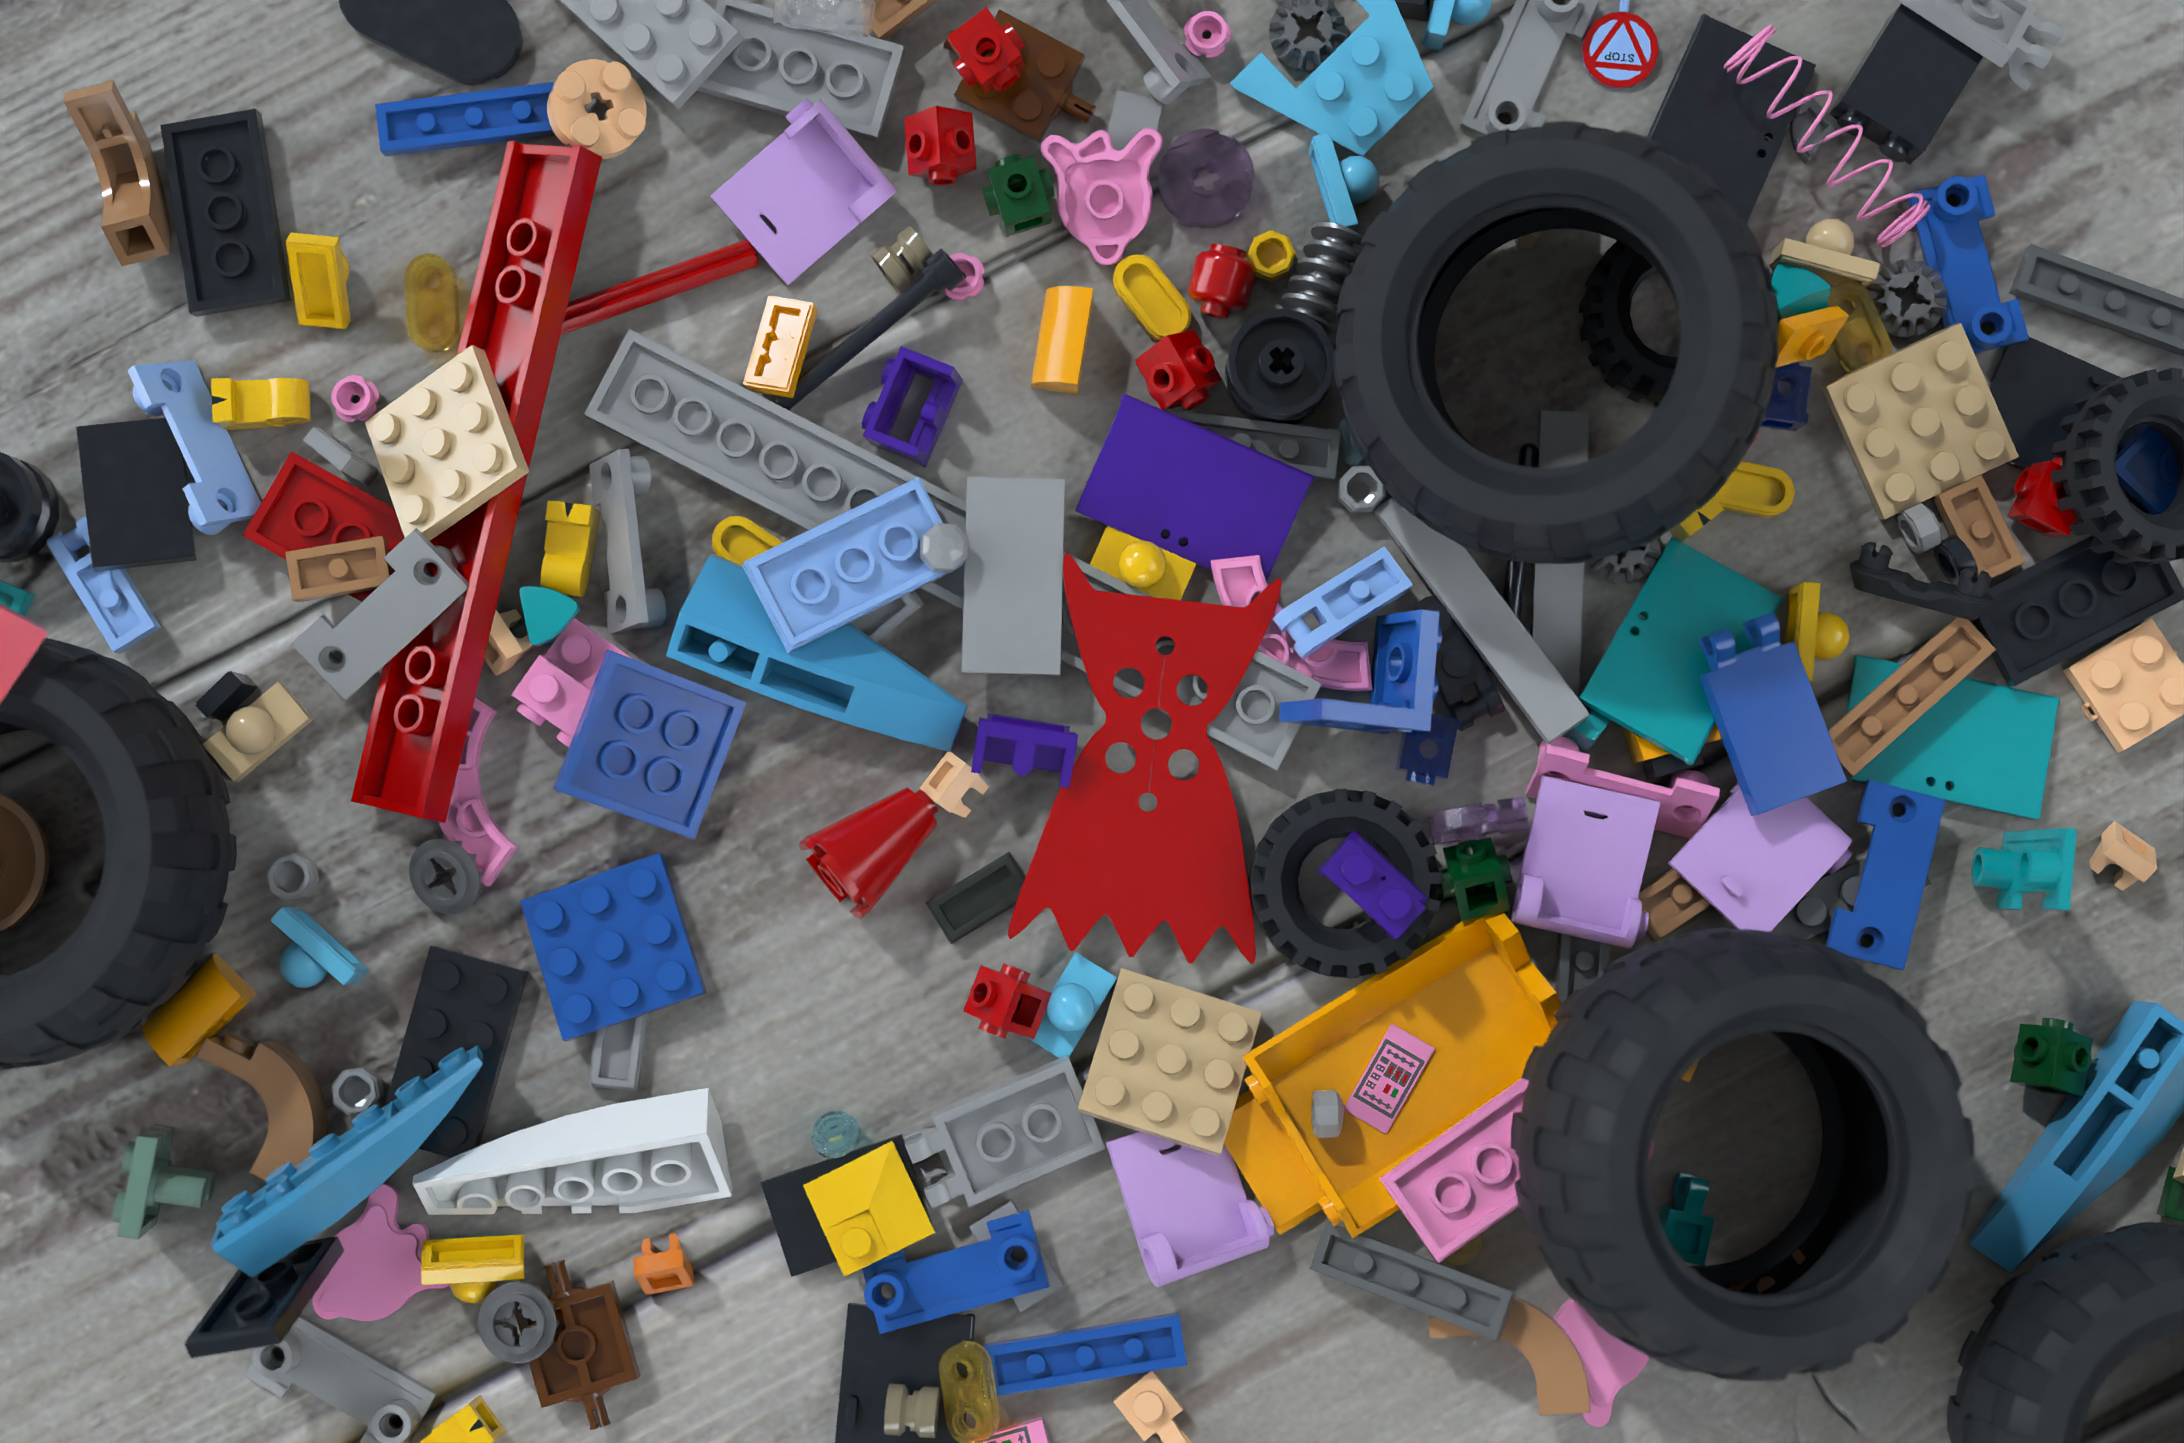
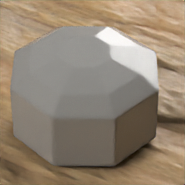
M1352 466L1338 482V500L1352 514L1371 513L1385 498V486L1376 477L1370 466Z
M1920 503L1898 514L1899 530L1906 544L1914 553L1920 554L1941 543V526L1935 514L1927 506Z
M937 523L921 538L920 558L932 572L952 573L968 558L969 538L955 524Z
M293 852L275 857L265 873L269 891L285 901L309 897L319 882L315 862L301 853Z
M367 1066L343 1070L332 1084L334 1105L348 1116L358 1115L375 1104L378 1105L384 1098L382 1077Z
M1314 1090L1312 1092L1311 1122L1313 1134L1317 1138L1338 1137L1342 1130L1344 1107L1341 1096L1336 1090Z

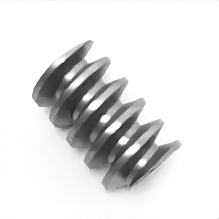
M1318 222L1313 225L1310 232L1315 240L1307 241L1303 248L1307 257L1298 259L1295 268L1300 275L1292 276L1289 280L1288 287L1293 293L1284 294L1280 304L1285 309L1305 313L1322 325L1327 334H1333L1335 328L1324 318L1326 315L1336 316L1337 306L1332 302L1333 297L1339 298L1342 289L1339 283L1341 280H1345L1352 272L1347 265L1348 262L1355 263L1360 254L1354 248L1356 245H1361L1363 236L1340 224Z

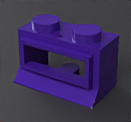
M901 346L896 358L891 357L883 369L881 384L884 387L877 403L872 401L865 411L862 420V428L865 429L863 437L871 445L909 459L926 468L963 379L955 367ZM917 373L935 382L921 410L909 443H906L889 435Z
M987 713V718L979 717L971 772L981 774L983 760L1013 765L1015 773L1022 776L1029 774L1032 768L1059 772V786L1069 788L1078 734L1070 732V726Z
M1355 830L1350 833L1317 870L1323 878H1329L1385 929L1383 932L1390 939L1397 940L1426 908L1423 903L1428 897Z

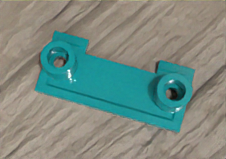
M2053 828L2003 832L2002 849L1978 847L1974 852L1971 864L1973 885L1976 887L1998 889L1997 909L2022 910L2023 893H2046L2042 909L2070 911L2077 829Z

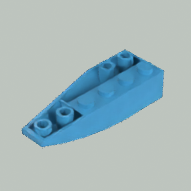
M714 554L709 555L679 612L666 656L803 710L880 734L948 752L953 748L968 707L850 623L787 653L743 567Z
M2132 1002L2092 1060L2087 1072L2084 1096H2068L1974 1231L1967 1242L2006 1271L2012 1273L2165 1139L2184 1111V1022L2158 1003Z
M476 1045L467 1052L463 1047L451 1052L438 1063L440 1070L425 1080L421 1076L409 1080L395 1092L397 1097L395 1100L381 1109L377 1104L367 1108L352 1120L354 1127L338 1138L334 1133L323 1137L308 1150L311 1156L296 1166L291 1162L281 1165L266 1177L267 1185L254 1194L250 1195L248 1191H243L229 1200L221 1208L224 1214L220 1216L219 1221L216 1223L217 1228L211 1244L215 1252L253 1278L341 1219L379 1188L421 1146L452 1109L483 1065V1052L479 1046Z

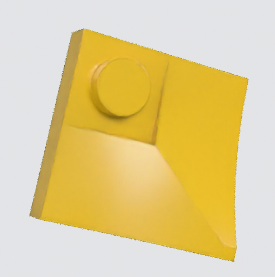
M893 1141L803 1185L844 1277L935 1234Z

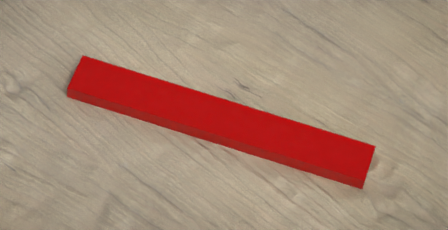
M508 141L457 355L471 345L485 350L529 469L602 156L581 145L565 147L519 144L515 141ZM528 473L430 540L433 545L444 546L452 551L457 560V571L469 582V586L457 600L383 666L351 802L446 823ZM431 562L426 564L429 573L436 575L438 572L437 566Z

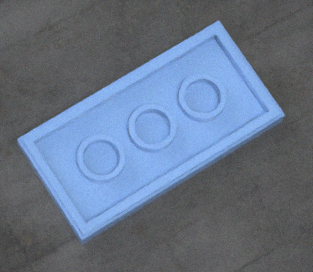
M919 477L775 546L742 564L787 653L948 574L932 572L920 558L921 538L937 523L943 522Z

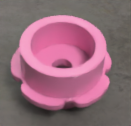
M1203 11L1189 18L1183 30L1184 35L1187 37L1185 45L1189 52L1195 56L1217 57L1224 52V45L1231 38V30L1228 23L1219 14L1212 11ZM1208 31L1211 33V38L1204 39L1202 34Z
M964 253L950 255V258L961 272L966 275V279L952 291L946 288V295L953 300L961 301L965 300L966 296L974 297L979 294L984 286V279L982 278L984 267L976 257H970Z
M351 375L345 377L334 386L331 394V403L336 408L337 416L342 420L350 423L357 419L366 421L377 410L375 403L379 400V391L374 383L366 382L362 376ZM354 395H358L360 397L359 402L356 404L352 403V397Z

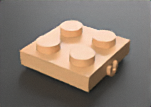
M2152 618L2063 670L2085 703L2081 706L2082 712L2089 721H2097L2117 753L2126 750L2184 715V662H2181L2177 656V651L2172 649ZM2088 707L2093 709L2095 715L2091 714Z

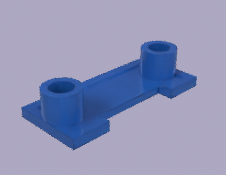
M1985 174L1972 178L1962 176L1946 179L1940 186L1914 192L1922 194L1923 200H1927V204H1930V210L1915 224L1924 263L1934 271L1940 272L1941 280L1948 290L1946 311L1940 319L1942 330L1953 324L1961 323L1974 354L2028 341L2029 337L2019 299L2004 303L2000 302L1979 221L1996 215ZM1950 195L1956 196L1959 199V206L1953 207L1949 205L1946 200L1947 197ZM1918 197L1908 199L1910 208L1919 202ZM1982 323H1990L1993 326L1994 331L1991 335H1986L1981 331Z
M1873 780L1866 781L1856 822L1871 825L1874 828L1853 912L1835 908L1826 946L1838 950L1853 960L1867 961L1904 971L1943 813L1944 799ZM1895 803H1899L1903 807V815L1901 817L1895 816L1892 812V807ZM1863 934H1868L1872 939L1871 945L1868 948H1864L1860 944V938Z
M1030 1210L987 1221L991 1239L908 1262L902 1249L862 1268L866 1281L864 1291L865 1302L868 1308L874 1312L879 1333L883 1334L1049 1288L1050 1283ZM1020 1248L1025 1252L1026 1257L1024 1261L1017 1262L1013 1259L1012 1252L1014 1249ZM884 1285H891L893 1287L894 1296L892 1298H885L882 1295L881 1289Z

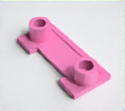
M1562 736L1551 744H1546L1544 740L1540 743L1537 767L1526 789V797L1537 799L1543 775L1656 800L1661 803L1654 830L1689 839L1703 826L1720 793V788L1710 786L1711 782L1705 774L1694 770H1682L1674 773L1670 780V787L1666 788L1589 768L1587 765L1590 755L1579 752L1577 743Z

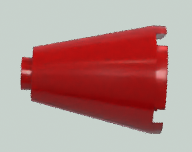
M904 788L806 836L799 843V847L801 850H812L813 854L806 859L810 867L839 902L848 896L856 904L849 912L855 917L862 919L871 912L935 829L937 822L934 815L938 812V809L930 797L921 789L914 793L909 788Z

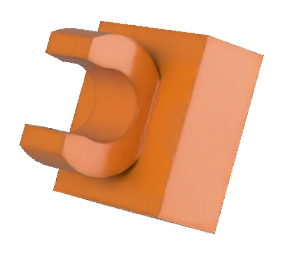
M675 1233L669 1234L670 1246L667 1251L655 1253L654 1244L650 1238H646L641 1246L643 1256L633 1257L634 1277L645 1295L694 1286L693 1267Z

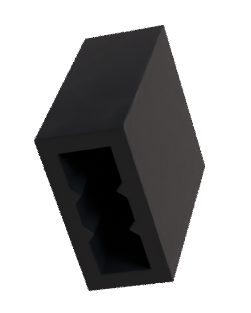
M1901 3L1886 20L1829 114L1838 120L1837 123L1841 126L1840 128L1850 125H1861L1863 127L1862 136L1879 145V150L1883 155L1897 162L1905 161L1911 164L1925 152L1983 56ZM1855 128L1846 132L1853 136H1858L1859 130Z

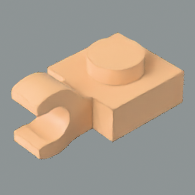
M1155 1371L1146 1372L1114 1398V1404L1143 1441H1146L1156 1432L1163 1443H1192L1173 1419L1183 1410V1406Z

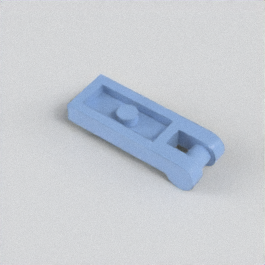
M84 516L76 521V528L66 534L58 532L47 539V544L114 653L121 654L161 629V626L126 569L95 572L92 568L91 553L81 559L78 558V549L86 544L90 548L87 518Z
M1384 546L1280 611L1273 620L1282 632L1288 631L1296 642L1293 648L1301 659H1305L1332 639L1406 594L1413 584ZM1310 613H1313L1321 626L1313 631L1303 620Z

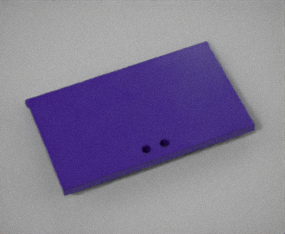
M1123 394L1120 399V407L1075 511L1138 539L1153 542L1166 551L1212 570L1210 560L1259 555L1262 571L1267 582L1306 492L1314 482L1315 477L1132 396Z

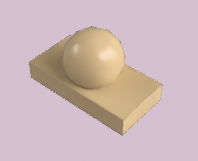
M1824 219L1818 221L1810 228L1806 236V243L1788 238L1780 242L1773 249L1769 266L1775 269L1781 263L1794 265L1818 275L1829 284L1860 292L1876 280L1880 263L1851 256L1854 248V234L1848 224L1839 219Z
M278 681L248 707L235 711L227 721V724L204 742L203 745L232 781L239 782L314 719L283 682Z

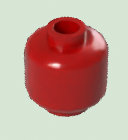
M1211 244L1209 251H1203L1196 255L1189 282L1188 295L1193 301L1202 304L1201 314L1214 318L1229 319L1230 311H1241L1248 307L1256 277V267L1247 259V251L1222 244Z

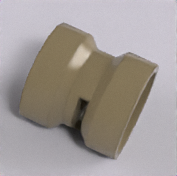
M908 226L897 235V241L890 247L882 246L871 255V258L893 288L901 294L912 285L913 278L922 273V270L928 266L926 260L933 254L911 226ZM898 256H900V257L902 258V260L905 262V264L907 265V267H905V265H904L903 262L899 259Z
M890 1383L886 1397L884 1434L900 1436L906 1431V1427L910 1426V1432H916L920 1438L935 1439L939 1415L940 1388L924 1386L919 1391L914 1390L913 1395H910L909 1389L905 1384Z

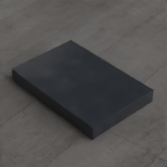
M156 418L77 426L76 431L93 570L98 572L196 561L193 525L188 514L190 504L183 491V488L188 485L185 459L167 419Z
M903 1134L761 1182L791 1277L837 1262L803 1185L893 1141L933 1227L912 1161L905 1147Z
M327 1237L307 1241L253 1278L238 1269L186 1339L184 1346L191 1359L281 1344L343 1254L344 1249L339 1238Z

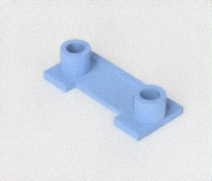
M195 360L132 366L128 373L135 385L133 387L135 402L144 412L152 416L165 415L196 482L190 483L183 488L190 504L188 514L193 525L202 533L215 535L233 522L252 519L261 502L227 429L215 424L212 420V397Z

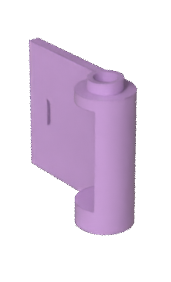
M806 98L785 116L791 125L710 195L713 201L754 246L756 251L786 286L898 191L821 99L813 105Z
M1542 775L1511 912L1512 923L1628 949L1632 948L1635 940L1643 941L1647 931L1649 914L1642 911V903L1638 896L1661 802Z
M1737 781L1730 790L1732 795L1668 864L1735 928L1771 932L1827 871L1833 874L1849 860L1852 853L1847 848L1850 846L1852 839L1807 797L1765 813L1751 816Z
M1139 1131L1106 1142L1143 1263L1152 1283L1156 1287L1169 1284L1269 1247V1236L1274 1235L1271 1216L1265 1207L1259 1208L1254 1201L1247 1200L1235 1161L1225 1144L1223 1145L1221 1155L1218 1157Z

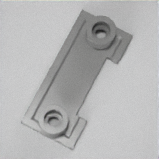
M1106 0L1155 66L1144 75V82L1151 94L1161 103L1170 105L1189 87L1204 85L1212 78L1198 58L1189 52L1186 45H1180L1146 0Z
M1516 0L1459 127L1480 136L1507 128L1510 131L1530 127H1542L1547 116L1532 111V108L1565 35L1581 41L1599 0H1563V5H1557L1552 0ZM1500 114H1507L1511 119L1510 124H1502L1498 121V116Z
M618 449L589 465L594 506H601L610 590L604 593L608 635L620 634L633 628L661 627L666 616V603L662 591L659 588H645L634 496L646 495L648 493L651 483L650 466L644 456L630 457L629 449Z
M417 528L384 557L395 572L337 626H334L323 614L291 643L345 701L468 589L469 582L457 571V560L452 551L444 546L433 545ZM431 562L437 566L438 572L436 575L429 573L426 568L427 563ZM332 650H338L342 653L343 660L341 662L335 659Z
M303 1315L298 1317L281 1344L254 1349L252 1355L253 1363L245 1375L247 1379L280 1398L285 1397L291 1385L295 1384L367 1425L368 1429L359 1443H411L438 1395V1392ZM276 1347H280L285 1354L283 1360L275 1358L274 1350ZM394 1414H398L402 1418V1427H395L392 1424L391 1418Z

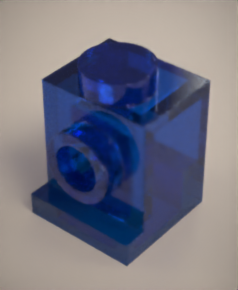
M1800 361L1776 368L1772 393L1760 427L1797 431L1808 423L1809 413H1807L1812 367L1800 366ZM1779 381L1791 384L1790 396L1779 392Z
M1432 714L1430 731L1412 730L1410 733H1402L1395 770L1407 772L1405 781L1434 786L1436 779L1444 780L1448 778L1460 720ZM1424 740H1431L1435 743L1437 753L1433 758H1425L1420 753V744Z

